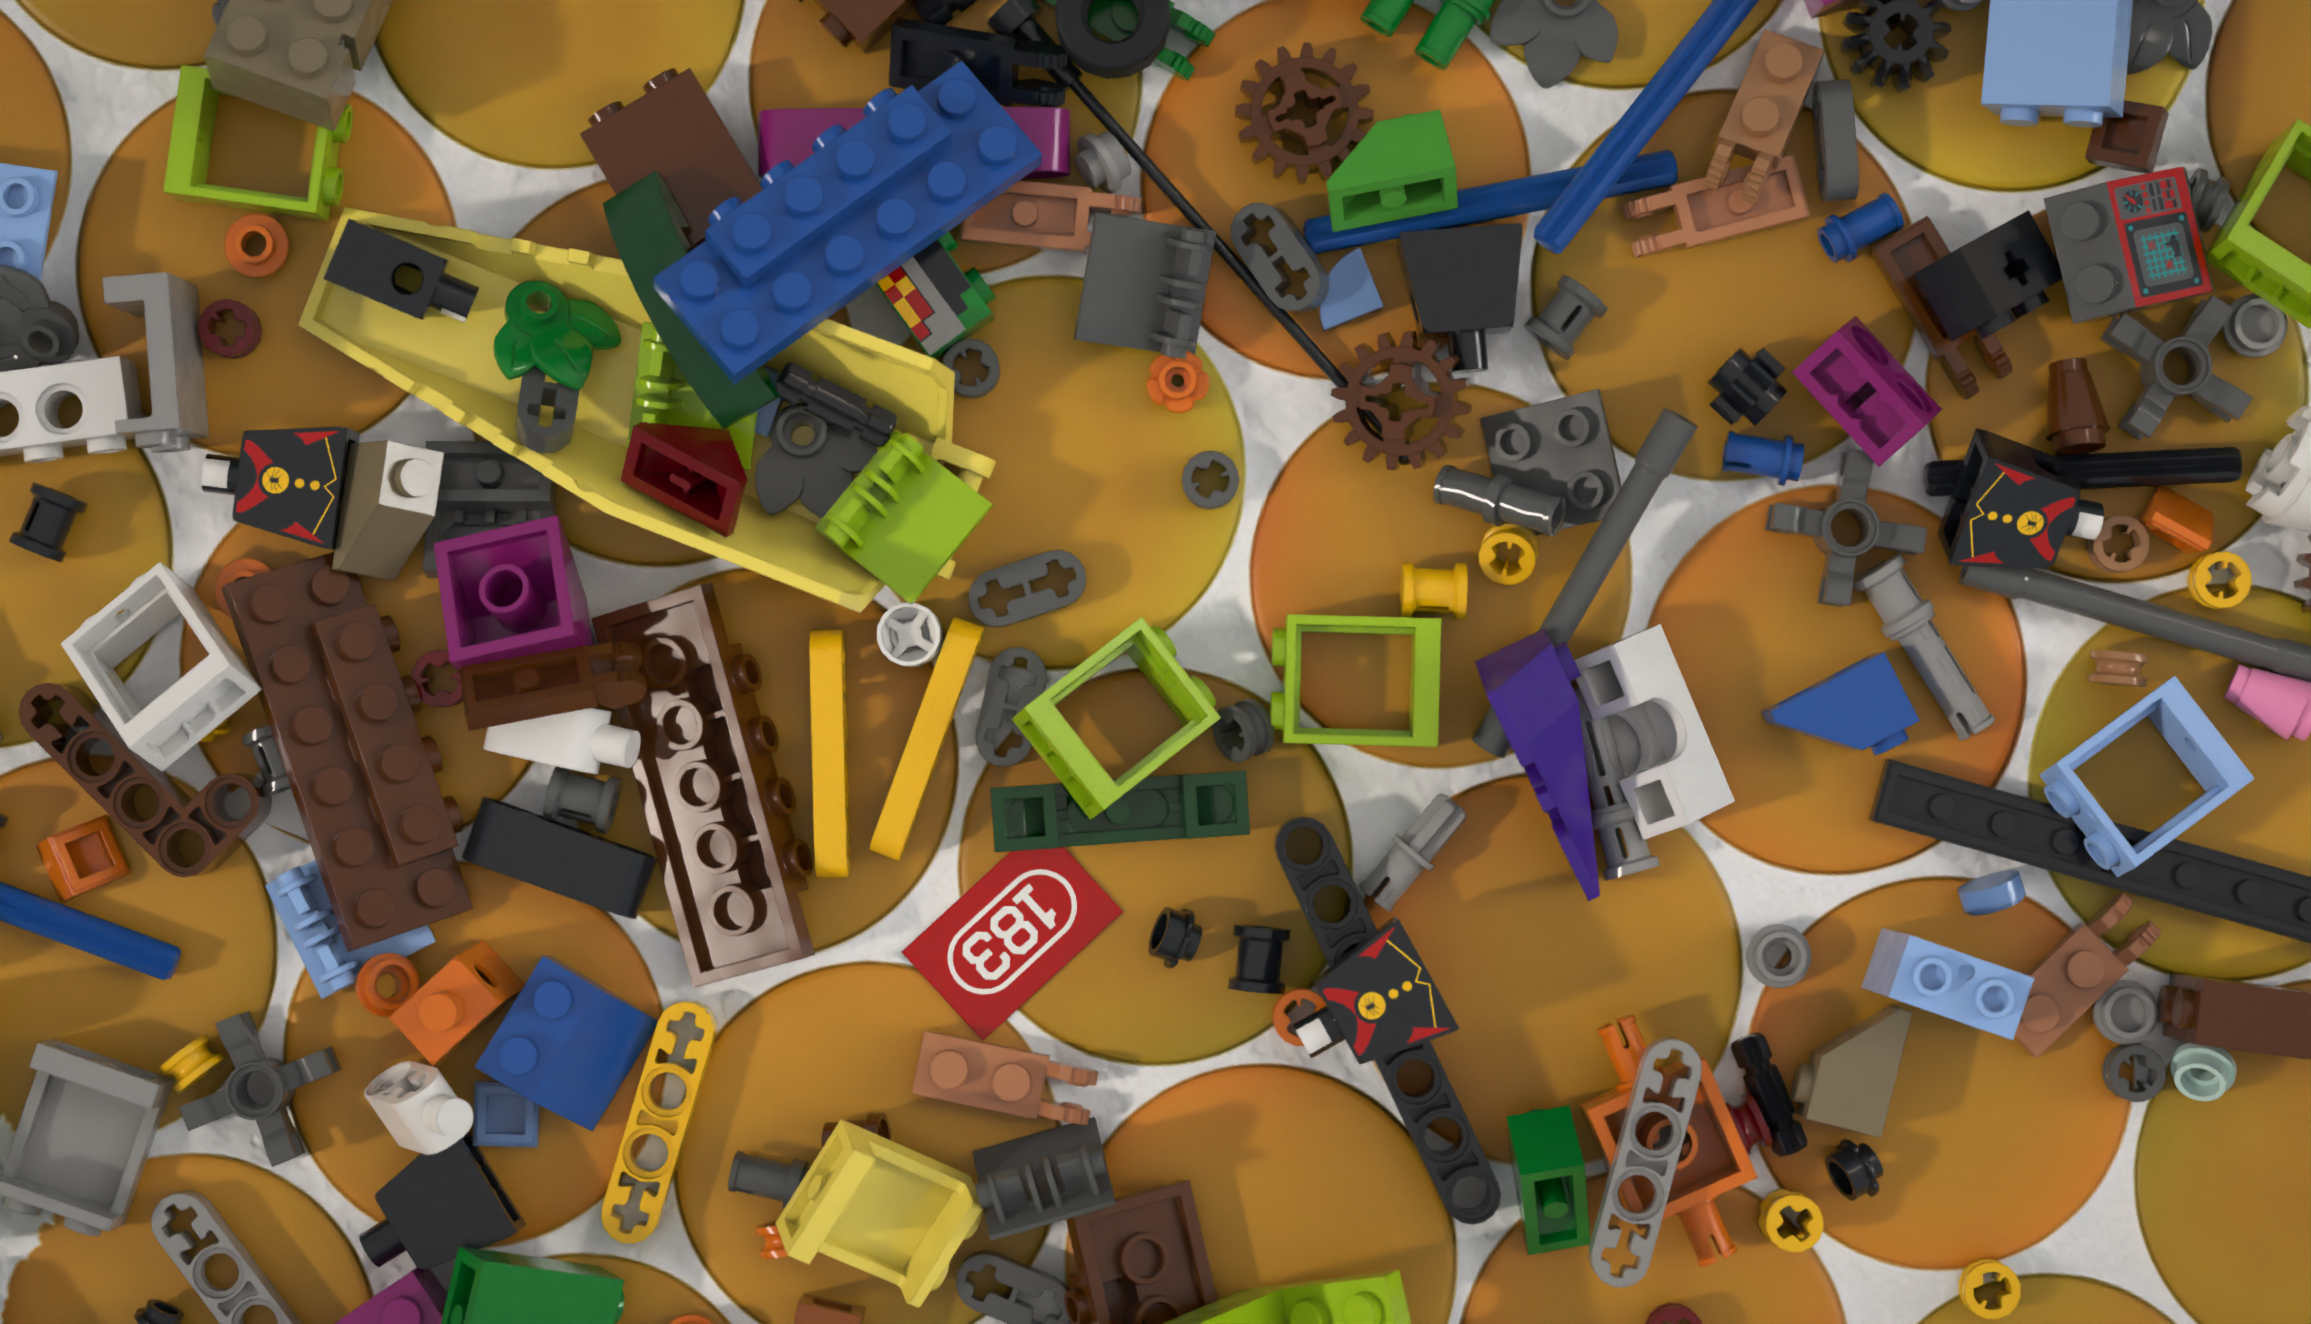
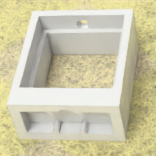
M161 562L157 563L147 573L137 577L130 587L97 614L86 619L79 629L60 643L128 748L162 772L262 690L193 587ZM182 613L209 655L141 711L113 668Z

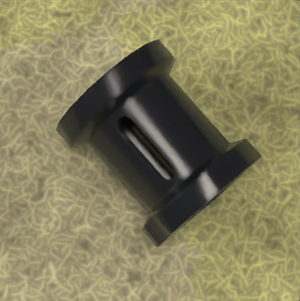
M33 482L29 491L34 495V498L20 531L13 532L9 542L46 558L63 562L66 552L62 547L76 514L84 513L88 504L61 491Z
M1234 924L1233 934L1239 938L1236 976L1229 978L1228 989L1267 994H1285V983L1279 979L1283 942L1290 940V930Z

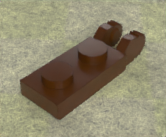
M1928 216L1869 251L1934 359H1940L1944 372L1960 396L1967 400L1979 393L1977 380L1973 372L1966 365L1956 348L1972 337L1986 367L1994 376L2002 379L2012 373L2013 369L2010 360L1994 333L1981 340L1974 329L1951 342L1914 276L1916 272L1950 254L1949 249Z
M619 640L618 643L608 642L587 646V643H585V646L461 666L459 674L468 729L470 731L598 707V704L610 709L625 707L627 704L632 706L634 703H639L640 700H644L648 690L644 674L639 673V667L642 666L643 661L639 645L636 646L634 642L630 643L627 640L625 642H620Z

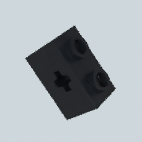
M2029 210L1914 274L1951 342L1974 329L1981 340L2016 321V319L2049 302L2050 300L2044 289L2062 280L2059 263Z

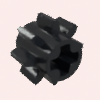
M1740 347L1707 382L1719 393L1709 405L1730 425L1736 423L1744 416L1755 426L1786 394L1787 390L1776 380L1786 368L1765 348L1761 351L1759 350L1752 358Z

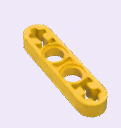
M958 617L953 618L877 823L869 851L900 861L980 646L985 627Z
M814 629L810 631L809 658L815 872L817 879L849 878L851 854L845 636L843 629Z
M684 1000L674 1003L662 1013L656 1025L602 1205L601 1220L604 1229L611 1238L621 1243L634 1244L645 1240L656 1230L664 1212L716 1038L717 1024L714 1014L707 1006L698 1001ZM687 1012L695 1014V1025L698 1028L704 1029L702 1039L694 1038L690 1040L683 1058L697 1060L694 1071L680 1062L659 1061L661 1049L670 1055L675 1053L679 1034L676 1031L670 1030V1023L672 1020H682ZM665 1072L676 1074L684 1081L686 1086V1097L683 1103L673 1109L657 1105L651 1095V1084L654 1078ZM654 1134L666 1143L668 1156L661 1168L647 1170L635 1162L632 1150L633 1144L639 1136ZM624 1172L638 1181L660 1183L658 1193L648 1187L643 1191L640 1210L649 1214L648 1222L639 1221L632 1230L624 1228V1217L615 1213L616 1204L625 1205L630 1200L635 1183L625 1184L622 1182Z

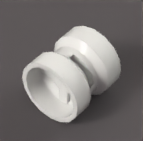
M915 602L912 605L910 603H900L890 607L882 615L877 626V642L882 653L890 661L905 667H919L929 663L939 653L943 644V628L939 618L927 607Z

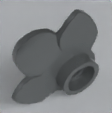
M1503 0L1493 17L1490 27V41L1493 44L1502 46L1524 45V58L1533 79L1543 89H1549L1567 78L1576 67L1581 55L1597 62H1611L1618 40V30L1614 16L1596 0H1575L1569 6H1561L1555 0Z
M2133 0L2127 75L2149 69L2161 61L2167 53L2186 68L2193 70L2199 66L2209 49L2212 36V20L2198 0Z
M0 264V372L34 368L40 362L59 363L68 359L79 343L78 322L75 315L63 304L50 301L44 285L36 277L18 268ZM41 332L46 333L47 335L50 336V338L47 337V336H45V335L42 334Z
M802 402L797 403L796 406L791 404L777 414L771 427L773 446L762 456L756 466L755 482L761 505L769 515L773 516L784 511L800 499L808 510L823 518L853 482L852 473H860L877 453L876 447L858 438L861 433L860 431L853 428L852 432L848 433L804 411L806 404ZM800 426L811 427L815 431L814 440L806 446L796 445L792 441V434L795 429Z

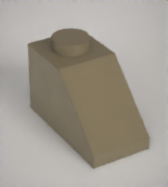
M389 440L350 444L332 570L387 581H394L435 517L444 458L443 452Z
M1887 1006L1811 1051L1808 1065L1803 1063L1798 1065L1792 1084L1791 1100L1799 1102L1796 1113L1809 1120L1881 1138L1912 1012Z

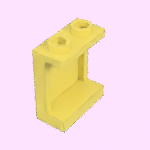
M841 1119L775 1224L787 1256L810 1264L817 1252L897 1285L901 1289L906 1303L920 1308L930 1291L937 1290L945 1280L949 1269V1262L962 1241L969 1239L976 1232L982 1218L983 1209L981 1208L976 1187L970 1175Z

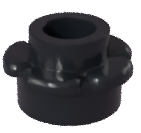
M1165 907L1154 924L1149 940V954L1163 959L1164 966L1168 969L1174 968L1178 964V960L1182 959L1189 962L1199 947L1202 927L1195 924L1194 912L1185 908L1177 911Z
M1848 1139L1840 1141L1836 1151L1825 1158V1166L1833 1184L1844 1197L1851 1201L1858 1199L1866 1193L1870 1197L1877 1195L1879 1184L1876 1179L1883 1175V1168L1875 1152L1865 1143L1856 1145Z

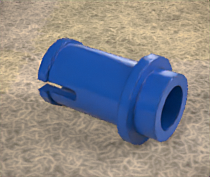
M1884 192L1878 198L1840 218L1834 214L1825 218V225L1817 230V235L1824 252L1831 261L1836 263L1844 259L1847 262H1851L1857 258L1858 250L1892 232H1898L1903 229L1904 221L1893 198Z
M1728 430L1723 450L1721 471H1735L1777 478V484L1782 486L1785 485L1786 480L1798 482L1803 464L1805 445L1793 442V436L1786 435L1784 441L1738 434L1735 431Z

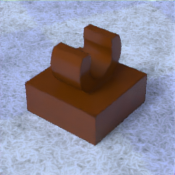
M2124 100L2123 118L2103 117L2102 126L2092 129L2085 158L2090 164L2144 174L2152 173L2169 113L2161 106Z

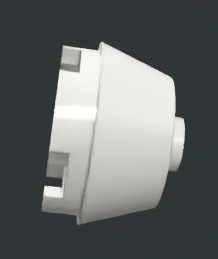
M2305 405L2286 420L2287 425L2295 429L2293 433L2284 436L2273 451L2267 447L2265 448L2251 473L2245 491L2253 495L2246 505L2262 514L2263 523L2311 533V407Z

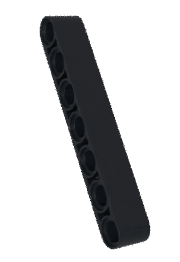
M1304 816L1291 818L1283 823L1275 834V854L1328 966L1331 967L1341 959L1346 948L1352 944L1362 942L1377 929L1334 839L1325 825L1314 818ZM1309 827L1315 830L1320 837V852L1311 862L1304 864L1296 863L1286 853V839L1296 828ZM1328 885H1337L1343 888L1349 900L1348 909L1345 914L1333 921L1322 920L1316 915L1313 908V900L1317 891ZM1427 1041L1374 1060L1445 1208L1453 1218L1461 1223L1474 1225L1488 1220L1495 1214L1500 1204L1501 1192L1499 1184L1431 1042ZM1413 1059L1423 1060L1428 1063L1431 1070V1079L1427 1087L1417 1093H1407L1401 1090L1396 1080L1397 1072L1401 1065ZM1442 1117L1450 1118L1457 1123L1459 1129L1458 1139L1455 1144L1443 1151L1433 1150L1428 1147L1424 1136L1429 1123ZM1467 1176H1477L1483 1179L1486 1184V1195L1483 1201L1472 1208H1462L1456 1205L1452 1197L1453 1188L1456 1183Z

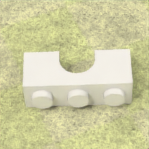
M1661 624L1613 642L1574 660L1581 673V677L1577 678L1576 681L1593 721L1610 715L1619 716L1630 724L1639 740L1641 750L1639 766L1633 774L1619 780L1629 807L1633 810L1634 819L1643 840L1689 825L1735 802Z

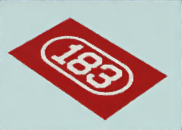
M1064 847L1010 851L909 944L902 953L983 1041L1123 911Z

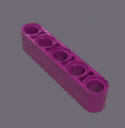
M1002 107L1043 154L1041 165L1022 179H1052L1071 175L1070 111L1068 109L1055 107ZM864 108L770 109L760 111L758 113V177L763 178L771 168L785 160H790L796 167L814 154L811 149L812 145L825 130L836 124H841L846 130L850 129L865 118L863 115Z

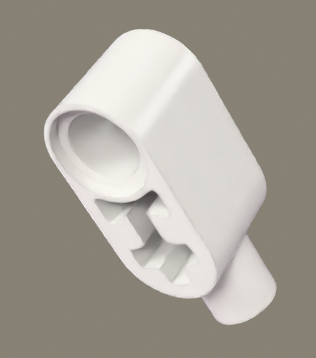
M593 707L488 727L483 749L561 768L598 774L601 762L631 768L637 760L641 738L640 733L636 730L609 725L612 712Z
M413 1061L400 1062L379 1074L364 1090L365 1098L397 1144L425 1155L441 1152L459 1141L473 1125L471 1106L465 1100L456 1096L436 1067Z

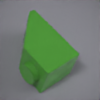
M1440 109L1419 114H1406L1398 118L1376 122L1326 181L1330 222L1333 232L1458 208L1456 166Z

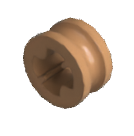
M2114 515L2103 519V525L2098 537L2094 541L2086 539V552L2090 561L2098 569L2108 573L2127 572L2137 568L2146 559L2150 549V540L2146 528L2137 519L2127 515ZM2113 526L2121 528L2120 536L2130 534L2133 547L2123 551V562L2114 561L2116 553L2105 554L2103 549V541L2112 538L2111 527Z
M2110 650L2090 651V658L2096 662V670L2088 674V682L2146 687L2147 679L2142 677L2140 670L2144 664L2149 663V655Z

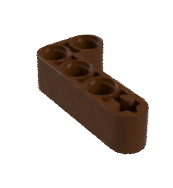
M58 683L36 685L27 691L21 700L19 716L26 732L164 870L174 876L191 877L211 873L223 864L264 823L270 814L272 797H263L262 790L260 789L265 782L255 775L245 773L218 776L191 799L164 771H160L130 750L107 714L84 691L76 686ZM49 701H64L65 704L61 707L59 713L70 726L49 723L47 721L53 714L51 707L48 705ZM71 727L89 728L82 730L77 734ZM101 739L110 745L114 754L113 765L103 775L95 772L89 762L90 749ZM145 784L153 788L159 798L158 811L149 820L140 817L134 808L135 794ZM235 784L240 785L247 791L251 802L249 811L240 820H235L228 815L223 802L226 792ZM188 830L198 833L204 841V855L195 865L185 862L179 853V841Z

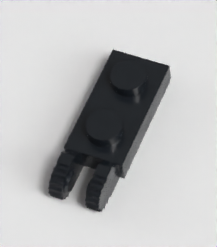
M898 18L892 24L889 85L902 89L913 85L919 91L954 65L963 61L1000 105L1010 106L1012 103H1019L1031 106L1038 105L1040 107H1056L1064 104L1066 88L1063 85H1059V83L1041 79L1018 80L1019 65L1058 70V68L1067 66L1068 54L1062 45L1049 44L1048 42H1020L1021 38Z

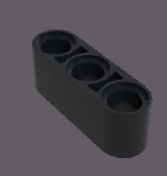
M488 797L482 798L462 854L463 859L476 865L631 919L637 918L657 862L656 857L643 851L556 820L543 818L542 815Z

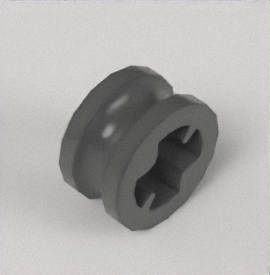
M2198 168L2191 176L2189 184L2200 230L2206 233L2213 227L2225 204L2230 189V180L2224 177H2220L2217 181L2210 180L2208 178V171Z
M966 339L957 342L949 348L943 359V365L955 372L954 392L962 397L975 399L985 396L995 388L999 380L1001 368L998 357L988 344L980 340ZM970 351L982 354L981 364L989 369V374L982 383L978 377L975 378L976 386L961 384L962 374L957 369H954L957 358L962 355L965 360H968L967 352Z
M1215 451L1200 452L1192 457L1184 467L1182 476L1183 492L1188 500L1197 507L1208 510L1221 508L1229 503L1236 494L1239 483L1238 470L1233 461L1223 453ZM1211 463H1216L1225 469V472L1221 473V478L1228 477V488L1225 492L1214 490L1209 498L1202 497L1195 491V489L1200 487V483H1192V474L1196 468L1206 471Z
M1246 699L1236 703L1234 706L1230 705L1217 711L1221 718L1212 725L1213 736L1217 747L1230 761L1239 763L1250 759L1253 755L1257 756L1270 750L1275 736L1274 726L1271 725L1270 715L1259 702Z
M2136 1043L2120 1044L2112 1048L2105 1056L2102 1065V1079L2107 1089L2115 1096L2132 1102H2145L2155 1097L2163 1088L2166 1079V1068L2161 1056L2153 1049ZM2132 1055H2138L2139 1065L2149 1069L2146 1082L2136 1080L2139 1088L2135 1090H2129V1080L2119 1077L2121 1063L2131 1065L2129 1057Z

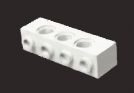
M121 356L0 372V409L12 403L19 414V422L16 429L8 436H0V457L23 454L25 463L56 461L64 458L63 448L87 445L88 454L92 455L127 450L126 440L131 438L116 434L115 420L143 418L136 362ZM77 395L83 407L82 416L77 424L65 429L59 422L58 408L65 398Z

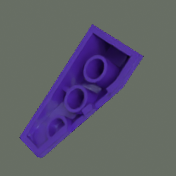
M1544 628L1476 660L1475 663L1484 690L1521 767H1524L1544 813H1548L1557 839L1588 901L1600 896L1579 700L1570 682L1581 677V673L1566 642L1564 641L1553 646Z

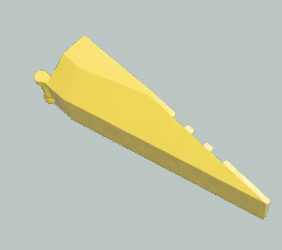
M344 207L298 326L367 368L379 373L385 379L408 393L420 398L452 420L469 428L506 453L533 467L547 478L606 514L859 613L864 610L885 586L882 581L815 529V526L822 518L808 510L800 499L784 511L773 516L765 511L757 494L755 473L758 461L773 446L771 435L766 437L755 433L751 466L749 470L744 469L747 483L734 533L727 538L620 481L628 450L627 442L643 322L652 323L621 259L595 255L591 252L569 248L567 250L540 245L517 238L507 239L490 236L473 230L451 226L430 225L424 221ZM348 219L361 222L449 260L445 270L446 274L479 287L465 323L430 308L425 319L421 320L323 279ZM403 264L396 272L395 282L397 286L415 293L422 285L423 275L422 272ZM527 281L547 282L557 287L567 299L593 302L614 320L621 336L619 347L608 350H592L590 371L583 388L579 390L573 436L567 446L554 453L532 451L524 446L517 437L515 424L522 376L508 380L497 365L493 351L495 336L507 322L504 313L507 297L513 288ZM527 305L530 310L536 313L548 311L540 305ZM826 319L764 363V365L782 371L787 363H795L811 371L810 378L818 382L820 377H823L866 399L867 401L864 406L872 409L876 404L894 413L897 417L894 431L897 430L902 435L904 433L910 435L924 447V452L942 466L948 463L960 468L957 477L976 492H978L983 478L990 479L996 464L995 460L952 443L955 372L936 359ZM548 375L545 376V382L558 383ZM783 400L780 411L791 404ZM541 405L539 426L551 427L554 407ZM800 426L792 434V441L799 446L809 445L815 438V431L808 426ZM852 473L853 480L859 473ZM951 557L938 572L937 576L950 580L957 562L951 560Z

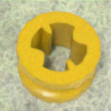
M1507 522L1500 527L1492 525L1485 532L1479 551V565L1483 573L1492 581L1502 585H1514L1528 578L1532 574L1538 555V540L1534 532L1529 528ZM1507 542L1508 549H1511L1513 543L1521 547L1518 562L1510 563L1509 556L1506 557L1505 562L1500 561L1496 557L1499 543Z
M2228 551L2208 553L2198 558L2191 565L2187 575V588L2192 598L2199 605L2209 609L2231 608L2241 603L2248 595L2252 585L2251 571L2247 563L2238 555ZM2214 563L2216 570L2228 567L2233 574L2226 582L2231 592L2224 598L2223 591L2212 592L2211 594L2205 586L2212 579L2208 568Z
M203 1034L189 1043L159 1067V1071L163 1076L169 1074L175 1078L176 1085L173 1089L178 1095L198 1083L225 1061L221 1053L214 1054L209 1050L208 1044L211 1040L207 1034Z
M1978 1259L1969 1263L1962 1270L1958 1280V1294L1962 1303L1976 1315L1985 1319H2000L2009 1315L2017 1307L2021 1297V1285L2017 1275L2008 1266L1994 1259ZM1987 1272H1993L1992 1278L1997 1281L2003 1279L2005 1283V1289L1995 1293L1996 1303L1992 1305H1986L1987 1301L1980 1296H1977L1976 1299L1974 1297V1288L1983 1285V1274Z

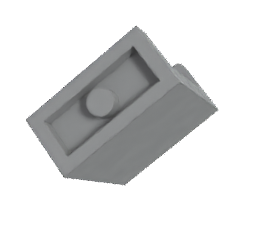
M169 272L102 277L104 303L135 317L145 316L152 414L147 418L115 420L116 434L135 439L136 448H151L153 453L191 450L190 439L209 438L203 350L198 331L200 320L198 287Z
M55 1038L39 1042L29 1066L37 1070L4 1167L0 1173V1195L5 1196L2 1204L9 1209L28 1215H40L43 1209L64 1216L63 1226L72 1231L89 1236H100L102 1230L111 1231L125 1223L174 1079Z

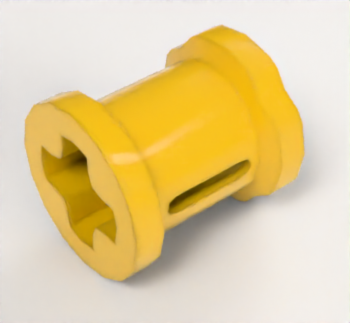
M1402 562L1400 575V616L1411 618L1414 612L1452 613L1455 620H1465L1468 590L1467 563H1456L1453 569L1415 568L1412 562Z
M1779 1188L1768 1193L1759 1204L1757 1224L1761 1233L1778 1248L1788 1252H1803L1812 1248L1820 1239L1824 1229L1822 1213L1819 1207L1801 1192ZM1787 1206L1796 1212L1803 1211L1796 1218L1800 1228L1793 1234L1784 1228L1777 1229L1784 1222L1779 1212Z

